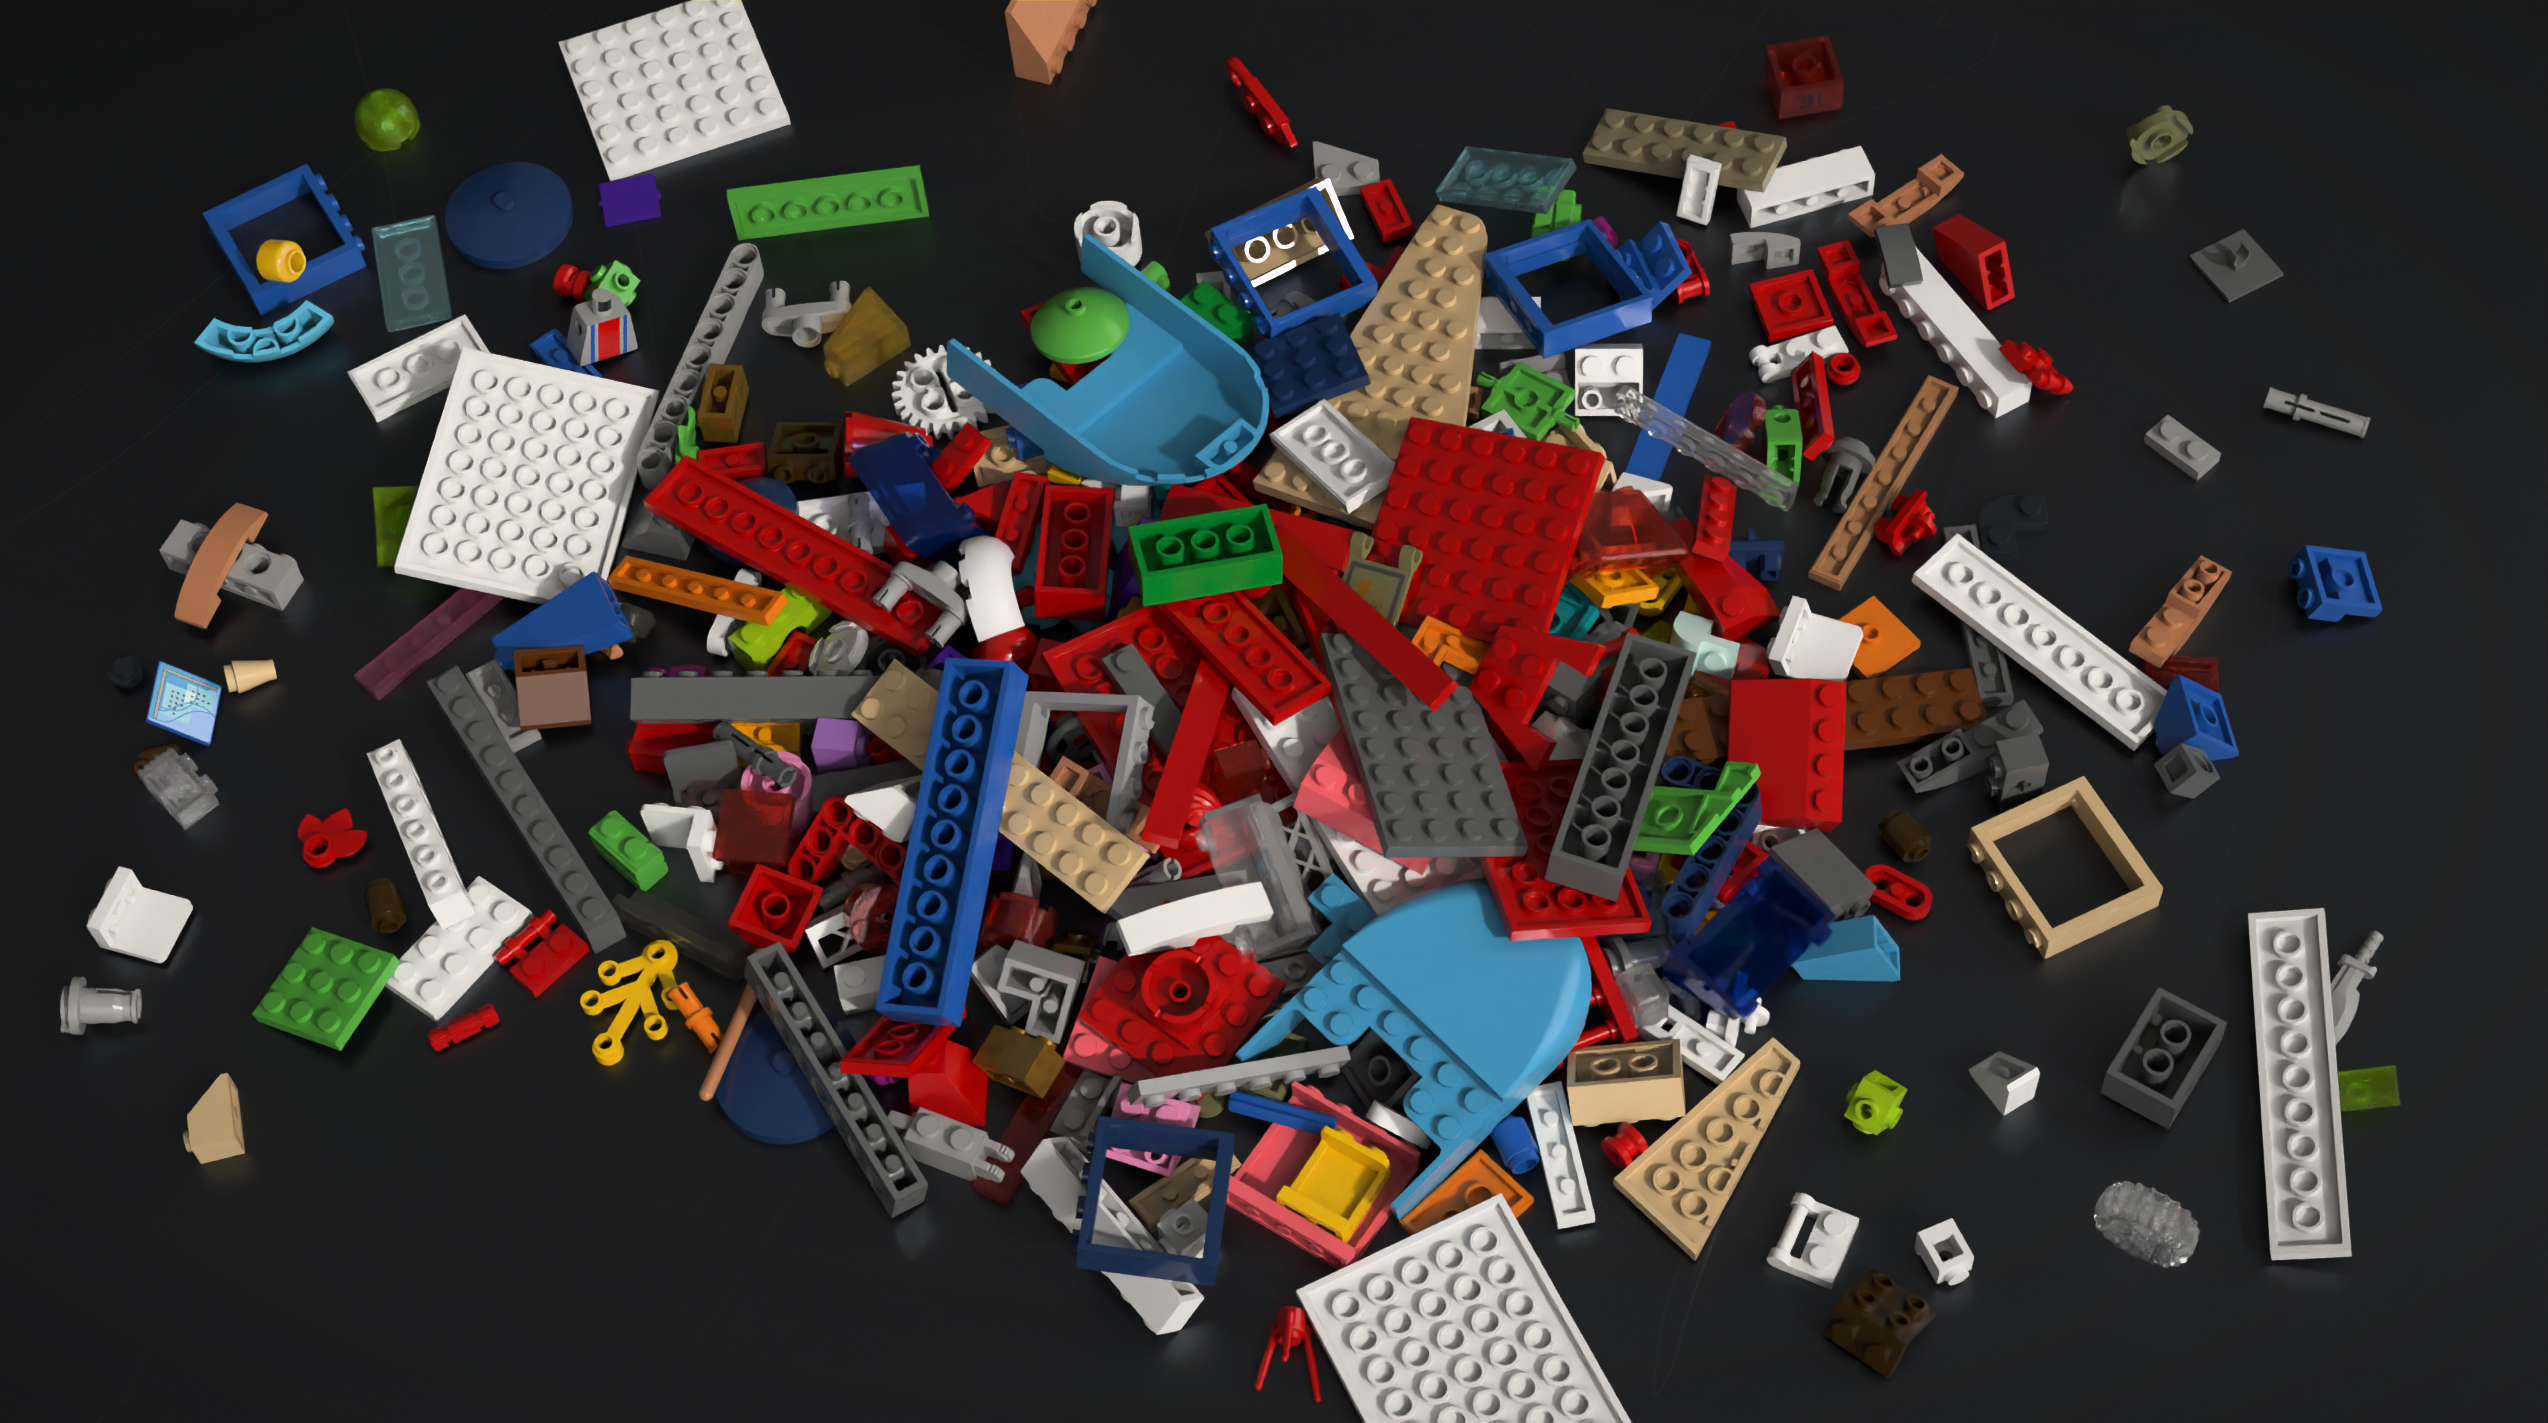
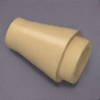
M273 659L231 660V664L223 666L229 693L238 691V694L265 682L277 679Z

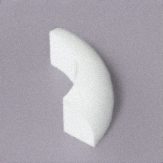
M986 535L971 537L962 541L959 551L961 555L965 554V559L959 561V572L963 585L966 588H970L971 594L968 595V599L965 601L978 641H986L1025 626L1013 587L1011 564L1015 556L1009 546L998 538Z

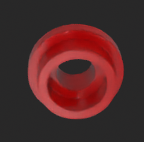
M1839 353L1828 362L1826 373L1832 382L1839 385H1848L1854 383L1859 378L1860 365L1853 355Z

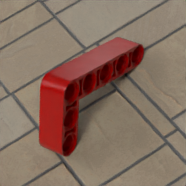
M847 793L827 799L788 863V874L811 884L824 881L832 875L851 844L900 884L909 840L902 843L890 840L883 835L882 829L873 822L858 817L854 813L853 808L844 802L848 795L853 794ZM843 805L847 808V817L843 812ZM870 826L873 828L874 838H872L870 835ZM826 833L830 838V845L826 841ZM896 848H898L900 851V860L897 858ZM809 862L811 863L813 868L812 873L809 870Z

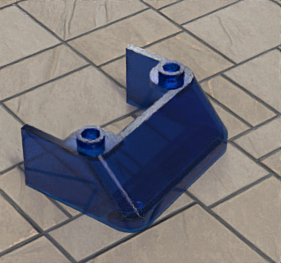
M906 431L860 447L848 457L850 464L899 537L915 553L935 564L940 560L944 561L960 574L959 561L965 559V554L961 555L959 551L962 541L983 535L995 537L979 527L975 521L978 516L967 503L963 502L960 505L949 496L928 465L939 452L936 448L929 445L919 433L911 434Z

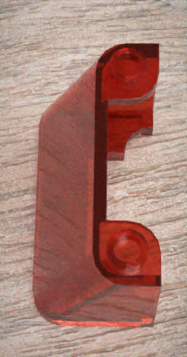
M1626 486L1615 491L1593 493L1563 587L1568 585L1567 581L1577 575L1586 580L1601 572L1639 569L1649 579H1652L1688 558L1690 553L1684 539L1641 490H1634L1633 486Z

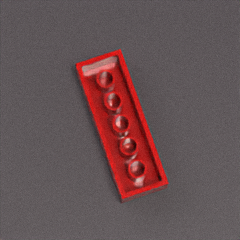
M1174 484L1170 487L1158 521L1254 506V504ZM1268 508L1275 530L1281 524L1342 579L1350 555L1351 537L1357 531Z

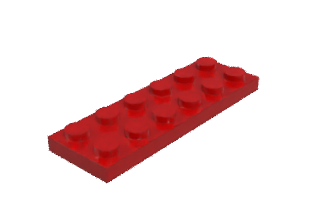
M1241 591L1157 605L1273 726L1332 693V683Z

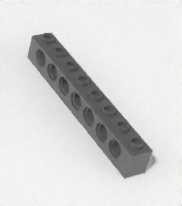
M780 941L748 956L744 975L889 1216L893 1218L924 1202L928 1188L927 1181L862 1075L841 1073L840 1060L848 1052Z

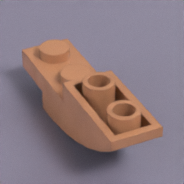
M2201 555L2168 593L2164 605L2133 639L2129 652L2158 668L2169 657L2173 658L2209 611L2232 572Z

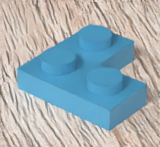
M1334 873L1307 898L1309 903L1331 923L1307 948V951L1324 967L1343 949L1342 944L1378 917Z

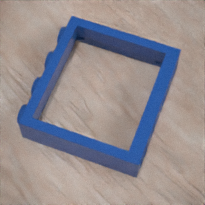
M307 164L202 213L211 234L261 317L366 267L361 254L365 247L360 237L350 234L353 228L345 214L339 216L337 212L340 211V207L332 193L326 195L324 191L328 189L320 173L314 175ZM312 192L344 245L307 262L304 271L296 281L290 283L267 281L260 285L228 231L306 193Z
M1316 186L1211 228L1210 245H1208L1209 254L1214 262L1219 261L1227 284L1235 287L1241 307L1245 311L1249 310L1253 316L1256 331L1260 336L1264 335L1266 339L1337 312L1341 316L1370 305L1374 297L1377 296L1378 282ZM1308 217L1352 287L1274 319L1231 248Z
M1591 219L1484 254L1485 282L1543 359L1638 327L1652 320V307L1655 303L1652 300L1650 289L1644 287L1638 279L1636 271L1628 267L1620 251L1612 247L1604 231L1600 232ZM1586 253L1623 299V302L1552 325L1515 276Z

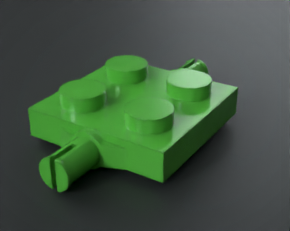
M1518 362L1510 373L1501 379H1497L1484 371L1477 378L1476 383L1491 390L1490 397L1481 406V415L1487 418L1505 409L1528 439L1540 441L1555 424H1559L1572 432L1579 426V418L1564 412L1575 398V389L1521 362Z

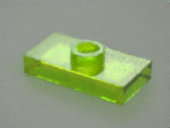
M2395 1065L2337 1072L2341 1112L2401 1105Z

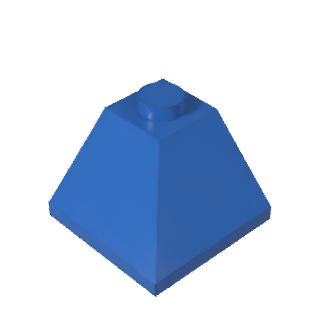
M2180 674L2173 677L2153 724L2157 735L2156 746L2160 753L2165 756L2178 744L2183 743L2204 749L2211 761L2238 756V748L2221 694Z

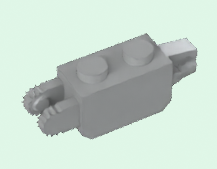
M922 1107L919 1108L917 1113L913 1112L911 1116L893 1110L888 1115L889 1121L912 1158L968 1181H975L977 1176L1000 1183L1005 1173L998 1166L986 1162L987 1157L990 1156L1010 1163L1015 1156L1014 1151L1008 1146L989 1139L987 1132Z

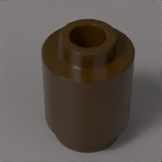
M1895 809L1889 812L1879 823L1878 828L1882 831L1881 837L1904 862H1918L1930 852L1931 836L1908 812Z
M388 878L371 881L365 887L366 892L364 894L371 927L375 931L385 934L396 932L407 920L399 887L394 885V882Z

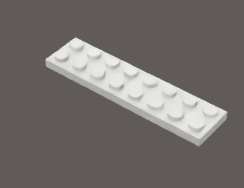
M1958 533L1914 573L1912 583L2133 751L2155 731L2153 724L2167 690Z

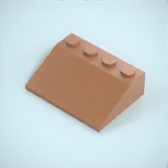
M1011 0L1005 10L1015 76L1050 85L1055 74L1061 72L1064 57L1067 51L1072 50L1075 36L1079 28L1082 29L1084 27L1087 13L1091 6H1095L1097 0Z

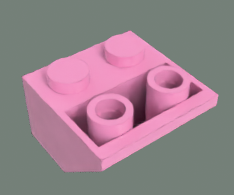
M1121 1082L1111 1114L1112 1118L1195 1128L1201 1106L1189 1102H1180L1177 1098L1166 1099L1165 1104L1154 1108H1144L1143 1104L1130 1106L1127 1091L1133 1084ZM1107 1147L1106 1157L1167 1177L1172 1176L1182 1156Z

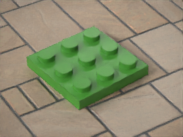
M312 927L252 1015L260 1023L341 1051L399 966L400 961L394 954Z

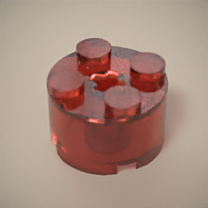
M886 879L871 880L855 888L848 896L843 909V920L851 939L865 951L876 956H883L887 953L900 888L899 884ZM886 912L889 915V919L887 922H881L880 924L876 920V916L878 913L885 914Z
M1001 892L999 899H997L995 894L991 896L978 939L987 948L991 945H998L1009 951L1014 941L1018 940L1050 950L1061 916L1051 906H1049L1048 912L1039 908L1040 901L1035 898L1018 893Z

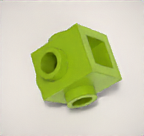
M1874 1070L1863 1077L1860 1084L1856 1082L1850 1089L1845 1099L1849 1106L1844 1116L1853 1121V1126L1859 1131L1878 1135L1886 1128L1892 1129L1897 1124L1903 1112L1899 1105L1908 1089Z

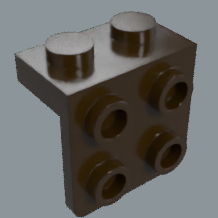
M1871 1270L1839 1300L1823 1334L1874 1370L1889 1378L1895 1372L1909 1343L1933 1321L1936 1310L1928 1305L1923 1298L1912 1294L1897 1284L1889 1275L1877 1270Z

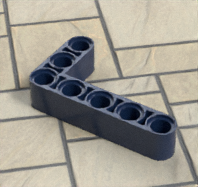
M1681 756L1671 757L1664 762L1661 768L1664 787L1715 790L1723 771ZM1756 783L1751 786L1695 855L1687 857L1663 898L1661 910L1665 932L1671 938L1685 940L1696 933L1759 824L1763 810L1760 790Z

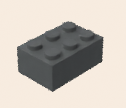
M2158 987L2107 1070L2100 1093L2169 1129L2219 1047L2227 1022Z

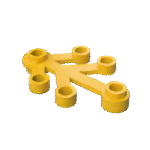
M666 940L653 941L644 948L641 956L619 964L612 960L603 962L598 968V974L602 983L608 986L617 984L622 977L641 971L642 973L635 982L601 994L598 991L589 990L581 996L580 1004L584 1012L592 1016L599 1014L604 1008L624 1002L608 1031L598 1035L593 1041L592 1051L600 1064L609 1066L621 1060L624 1054V1047L620 1040L640 1005L646 1019L644 1029L647 1036L652 1040H660L666 1036L668 1026L665 1019L658 1012L651 986L657 976H659L664 988L661 993L664 1005L670 1010L678 1009L673 1001L668 1000V994L676 987L678 990L680 989L672 972L678 961V953L671 942ZM665 953L664 956L659 959L654 958L657 954ZM608 970H616L612 976H604ZM590 1000H598L594 1006H587ZM655 1024L662 1025L657 1031L650 1030ZM606 1043H612L607 1049L601 1048Z

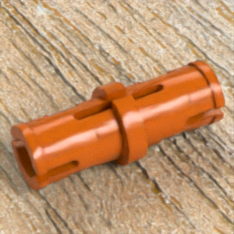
M684 982L679 985V990L676 987L668 994V997L672 999L686 1018L685 1025L688 1029H694L709 1050L708 1052L712 1055L717 1052L724 1033L711 1017L713 1014L711 1009L704 1007L689 987L688 982Z

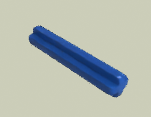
M1240 1090L1231 1093L1228 1100V1109L1231 1112L1321 1135V1130L1325 1125L1334 1130L1337 1127V1118L1333 1115Z

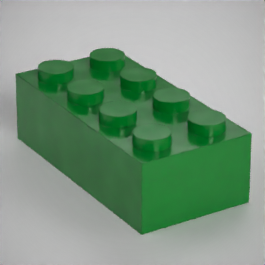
M1267 503L1128 526L1129 557L1143 607L1282 584L1283 554Z

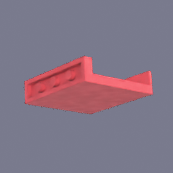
M1294 1081L1291 1085L1292 1097L1287 1102L1288 1104L1335 1116L1337 1118L1336 1128L1347 1131L1354 1137L1356 1142L1365 1147L1375 1146L1387 1155V1159L1390 1162L1391 1176L1348 1242L1345 1243L1277 1203V1194L1283 1185L1291 1187L1319 1145L1321 1135L1272 1123L1235 1176L1230 1175L1226 1204L1330 1266L1340 1270L1359 1261L1391 1215L1390 1204L1419 1175L1422 1170L1421 1153L1408 1140L1401 1139L1399 1141L1387 1134L1383 1127L1372 1121L1366 1122L1357 1117L1354 1111L1345 1104L1337 1103L1336 1105L1327 1100L1317 1088L1311 1085L1303 1086Z

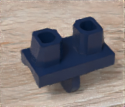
M1749 527L1747 528L1746 537L1733 538V542H1730L1728 555L1746 571L1747 569H1759L1760 579L1775 581L1778 580L1780 568H1783L1784 540L1769 541L1768 537H1755V528Z

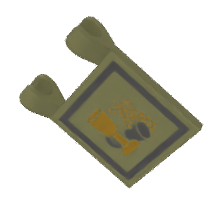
M1354 532L1351 537L1350 555L1342 580L1394 627H1397L1413 574L1421 563L1423 553L1414 546H1402L1399 555V569L1365 560L1373 547L1374 539L1365 533Z

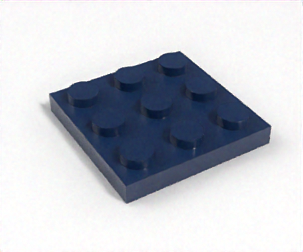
M1339 312L1246 347L1247 353L1261 371L1260 376L1265 388H1268L1269 406L1276 420L1312 407L1323 399L1327 401L1371 384L1367 371Z

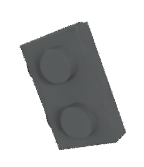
M713 741L708 744L678 747L663 753V761L673 789L674 807L688 808L690 806H699L710 810L714 820L748 815V809L741 792L743 773L732 741Z

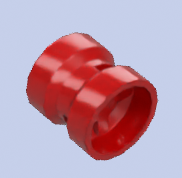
M563 264L558 269L554 278V292L563 297L573 296L576 301L581 303L587 302L582 296L592 282L589 279L592 272L588 270L580 272L573 265Z

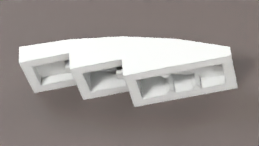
M1260 881L1227 887L1157 906L1118 920L1116 927L1128 956L1194 946L1199 938L1231 933L1237 925L1268 921L1274 912Z

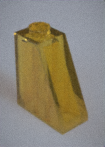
M870 286L864 289L823 346L826 356L824 366L827 372L834 379L838 377L846 387L911 347L907 326Z

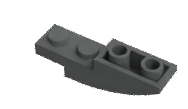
M2023 699L1965 732H1962L1960 728L1897 762V765L1915 793L1937 789L1989 769V757L1993 756L1996 741L2035 733L2041 734L2043 733V727Z

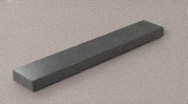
M1976 524L1941 527L1940 536L1943 546L1958 533L1981 551ZM1958 618L1968 666L1972 669L1983 706L2013 705L2014 695L2004 652Z

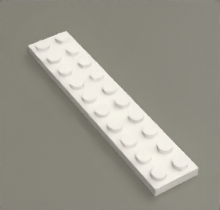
M2324 908L2248 913L2271 1260L2352 1257Z

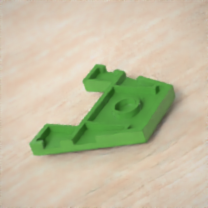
M1727 761L1715 790L1654 786L1634 850L1694 856L1760 777L1761 771L1758 764Z

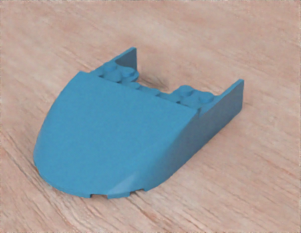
M1086 234L1082 238L1080 269L1085 275L1105 290L1118 296L1125 303L1129 312L1130 328L1122 344L1108 354L1110 357L1069 390H1064L1057 383L1046 378L1035 379L1022 389H1019L954 338L947 342V376L1042 448L1044 450V459L1067 471L1093 480L1128 486H1165L1208 479L1233 468L1245 459L1260 441L1267 425L1269 414L1268 388H1265L1260 376L1261 371L1251 356L1236 342L1090 234Z
M1486 879L1462 880L1433 887L1402 901L1376 917L1342 944L1343 949L1236 1053L1240 1063L1263 1060L1306 1018L1330 1042L1340 1046L1353 1043L1370 1027L1422 1077L1405 1095L1403 1102L1404 1110L1407 1116L1439 1146L1441 1152L1390 1204L1393 1215L1398 1221L1426 1198L1565 1059L1578 1041L1584 1029L1592 993L1591 970L1580 937L1509 941Z

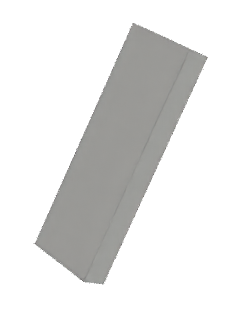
M496 659L466 673V677L474 692L513 753L542 739L538 729L521 731L517 693Z

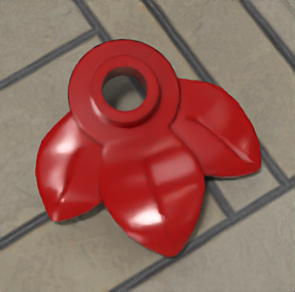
M347 808L332 814L322 822L308 814L304 817L298 828V837L304 844L302 850L303 858L309 866L314 868L329 866L336 858L349 857L363 847L368 836L366 831L353 830V820ZM326 850L322 854L317 855L318 852Z

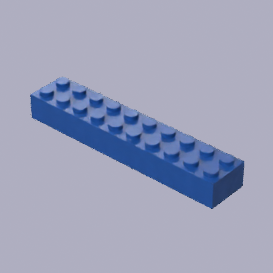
M946 658L875 1008L876 1011L893 1021L961 1027L1029 675L1013 661Z

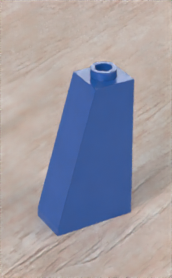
M593 571L493 637L492 640L497 649L494 656L499 665L504 670L510 669L515 673L513 651L584 645V653L586 655L629 640L634 634L611 585Z

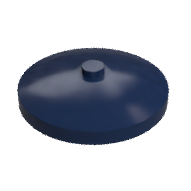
M507 162L487 167L467 178L449 199L444 220L451 244L463 258L473 264L486 268L511 269L534 263L555 250L570 231L574 217V208L566 184L553 171L533 163Z
M766 1011L747 1019L715 1091L720 1107L727 1119L743 1134L758 1141L771 1144H794L808 1141L835 1126ZM823 1011L843 1046L849 1052L856 1044L852 1034L838 1019Z

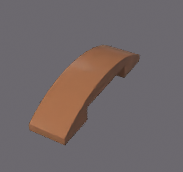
M1940 154L1918 168L1915 179L1878 203L1873 199L1868 200L1848 213L1847 218L1869 237H1875L1874 229L1876 227L1903 223L1909 224L1947 195L1963 178L1964 172Z
M236 503L217 521L200 546L188 570L176 605L174 615L176 620L203 629L207 628L221 602V599L217 596L220 587L245 542H254L268 516L267 512Z
M1062 756L1049 778L1106 821L1112 786ZM1135 801V820L1130 826L1129 834H1125V836L1155 854L1160 845L1141 840L1150 808Z

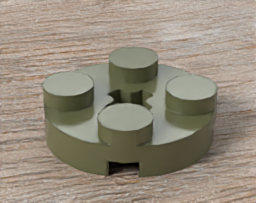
M2164 105L2157 108L2152 115L2126 130V145L2134 161L2139 164H2147L2145 160L2155 159L2157 163L2164 162L2179 154L2188 145L2187 136L2189 132L2193 135V127L2186 114L2178 110H2172L2169 105Z

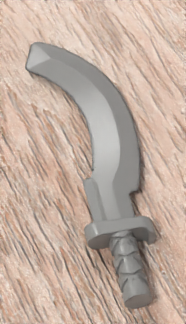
M2372 930L2369 932L2368 937H2366L2354 958L2347 954H2342L2337 962L2341 969L2331 982L2335 1046L2347 1032L2357 1011L2360 993L2356 990L2362 978L2372 979L2377 972L2375 966H2368L2370 958L2373 957L2375 950L2378 949L2384 939L2383 935L2377 931Z

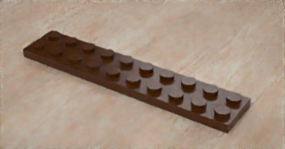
M1971 668L1845 681L1847 683L1844 751L1935 741L1958 728L1965 732L1988 719ZM1729 694L1683 699L1662 765L1666 760L1676 756L1686 757L1709 766L1726 764Z

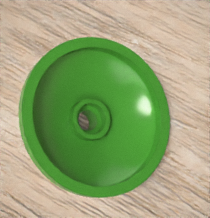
M1078 287L1062 291L1043 303L1033 316L1030 330L1035 347L1045 357L1065 364H1082L1103 358L1117 349L1129 332L1130 317L1125 303L1115 294L1099 288Z

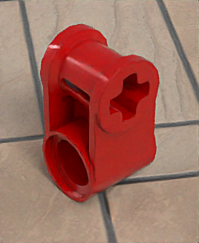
M1676 239L1692 271V274L1671 292L1675 304L1679 305L1683 303L1684 299L1698 295L1702 297L1709 296L1710 286L1707 275L1700 266L1692 246L1685 240Z

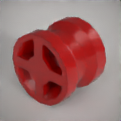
M1626 1122L1617 1127V1133L1613 1137L1608 1136L1601 1141V1148L1605 1155L1621 1170H1624L1632 1163L1636 1156H1640L1649 1148L1640 1132Z

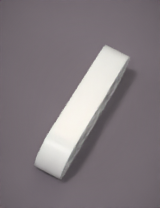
M741 568L734 581L761 587L762 575L758 571ZM718 614L708 634L707 651L727 657L732 651L728 638L746 621Z

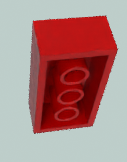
M1045 484L1034 591L1035 617L1090 621L1105 620L1114 518V488Z

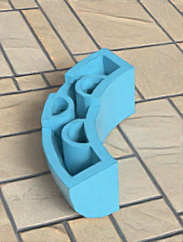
M306 300L293 313L274 322L272 327L253 330L252 327L230 325L214 318L194 343L201 350L226 360L237 362L271 361L296 353L315 342L334 324V318L329 313Z

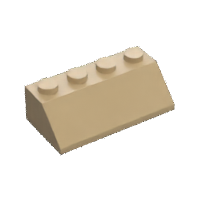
M1316 178L1240 215L1243 216L1316 186L1350 240L1354 238L1329 178ZM1308 217L1231 248L1254 287L1329 251ZM1211 230L1205 232L1209 245Z

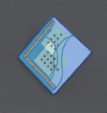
M159 661L156 666L144 722L209 746L223 686Z

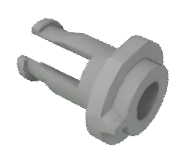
M73 977L70 986H64L62 989L60 1003L61 1032L83 1035L86 1024L118 1023L122 1021L138 1023V1018H141L142 1014L141 990L124 991L121 989L88 988L85 977Z

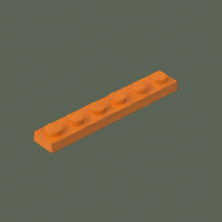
M627 555L607 578L612 589L768 627L788 603L783 592Z

